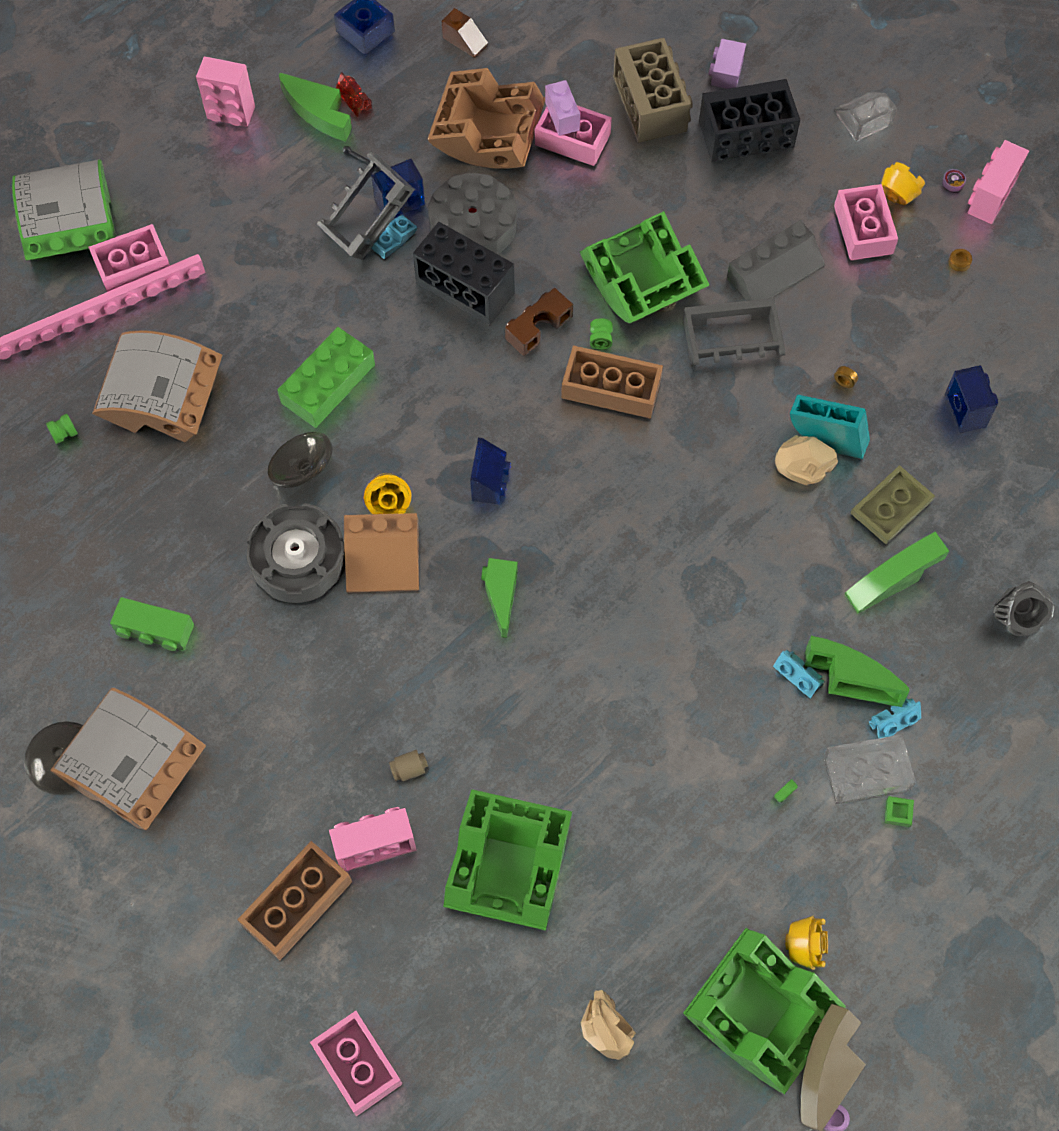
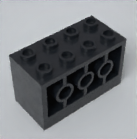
M787 79L702 93L699 124L711 162L795 147L800 117Z
M441 222L434 226L413 252L416 284L489 326L515 294L514 263Z

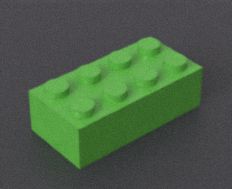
M337 327L277 389L281 404L316 428L375 366L373 350Z

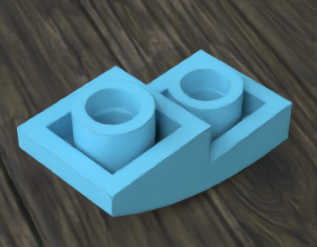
M400 215L390 222L371 249L385 259L409 240L417 231V226L404 215Z

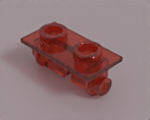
M341 72L336 89L340 90L341 97L354 114L359 117L361 110L369 111L372 108V101L364 92L361 93L362 89L353 77L345 76Z

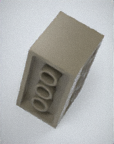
M665 38L616 48L613 78L638 143L687 132L688 122H691L690 108L693 107L691 96L686 93L685 81L679 76L678 63L673 61L672 48L670 45L667 46Z

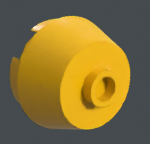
M896 162L885 169L881 184L885 197L889 201L900 205H907L922 194L921 189L925 185L924 180L920 175L916 179L909 171L910 167Z
M392 473L377 475L364 491V503L372 514H404L411 502L410 487L403 479Z
M810 916L790 924L789 934H786L785 946L786 950H789L792 962L812 970L815 967L824 968L826 966V962L822 961V954H828V931H822L821 926L825 925V919Z

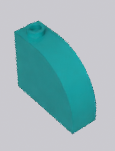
M797 394L790 411V418L793 426L802 436H814L833 448L838 454L863 459L870 442L865 408Z

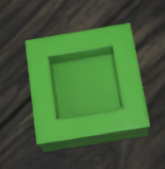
M888 796L885 823L911 827L914 800Z

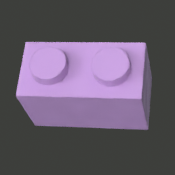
M721 39L720 46L715 47L713 60H716L715 64L711 63L708 76H712V86L726 89L737 87L746 43Z
M564 80L545 85V103L558 135L561 136L580 131V112L567 81Z

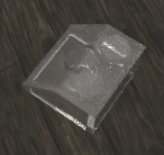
M868 92L835 107L833 111L854 139L858 141L891 126L897 107L886 93Z

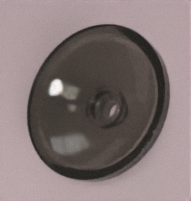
M307 432L290 439L275 452L269 462L268 476L276 486L282 488H295L309 483L320 475L328 465L333 450L331 441L325 434L320 432Z
M68 721L57 722L43 728L32 738L25 753L24 764L27 776L38 789L52 795H68L78 791L50 770L61 756H55V752L61 749L63 753L83 725Z

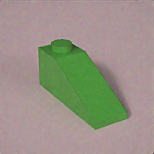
M489 558L488 565L483 566L481 580L485 581L486 592L501 636L507 638L518 573V562Z

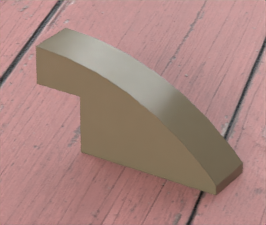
M831 1004L814 1036L807 1056L802 1081L801 1123L816 1131H823L866 1065L847 1046L861 1022L849 1009Z

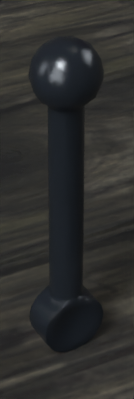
M349 146L343 147L344 154H351L367 164L370 163L369 159L352 151ZM379 167L375 169L376 172L381 170Z

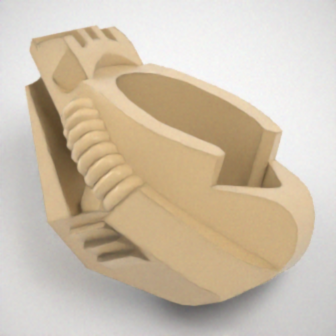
M795 435L782 444L775 458V464L779 473L790 480L806 486L820 482L825 478L826 472H831L838 463L835 450L814 436Z
M603 990L595 991L594 1000L589 1001L581 1021L583 1037L607 1058L620 1060L629 1055L630 1049L634 1044L632 1038L636 1032L625 1018L615 1010L614 1000Z

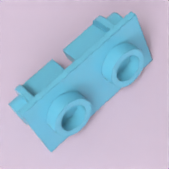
M782 651L773 667L811 699L816 690L820 689L825 683L822 680L823 676L819 675L811 667L804 669L805 662L794 651Z
M906 698L902 707H891L893 715L886 709L872 716L869 724L873 730L877 729L878 740L881 741L891 737L899 730L913 725L920 720L921 702H915L912 698Z

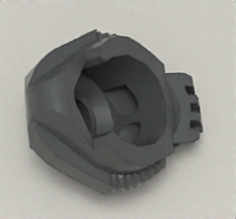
M1028 581L1019 586L1008 588L995 603L993 613L997 620L1008 626V631L1013 635L1027 637L1040 630V627L1054 616L1055 605L1052 603L1050 594L1045 589Z

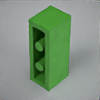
M123 597L120 598L110 622L116 635L122 638L129 639L131 636L138 638L139 641L148 645L153 643L161 644L163 648L171 651H176V649L185 650L194 627L190 615Z

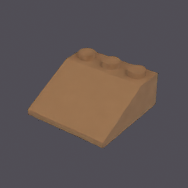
M417 513L344 515L346 592L419 591V522Z

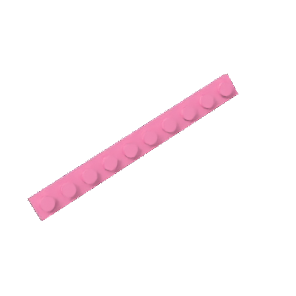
M199 254L0 337V360L7 359L20 351L28 350L32 346L44 341H49L65 332H71L79 326L92 323L98 318L113 314L119 309L134 305L138 301L155 296L164 290L177 287L185 281L198 278L205 273Z

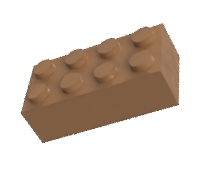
M573 345L562 382L561 398L651 419L662 379L663 365Z
M310 841L237 920L246 931L280 961L352 883L351 877L325 852Z

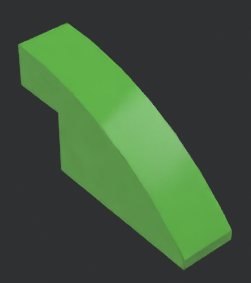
M280 73L281 90L298 115L319 131L346 142L352 130L350 115L338 112L342 104L340 90Z
M935 531L878 566L847 590L845 595L857 613H860L919 582L924 570L944 560L949 550Z
M811 635L805 650V666L829 671L828 693L892 706H903L909 693V687L890 670L848 646Z

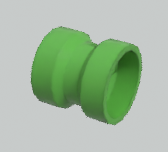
M599 318L590 323V332L592 333L590 336V346L592 348L604 350L612 346V336L610 334L613 330V323L610 320Z
M68 414L62 415L57 421L52 420L46 423L56 444L63 442L64 438L68 436L78 435Z

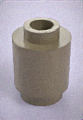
M417 749L394 758V761L389 762L395 781L402 780V782L425 774L424 768L428 767L424 753L419 754Z

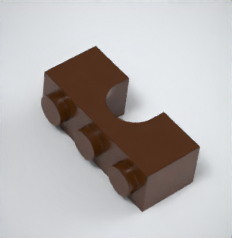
M553 288L550 292H545L535 304L527 306L519 317L511 319L505 327V340L525 356L540 344L541 331L536 325L545 322L558 329L573 317L574 304L556 288Z

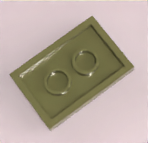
M899 465L851 510V514L881 541L887 544L934 500L935 495Z

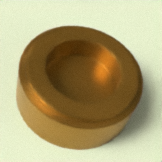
M955 249L949 257V265L955 271H966L972 263V255L965 249Z
M840 366L834 374L837 383L846 388L854 387L858 381L856 372L846 366Z

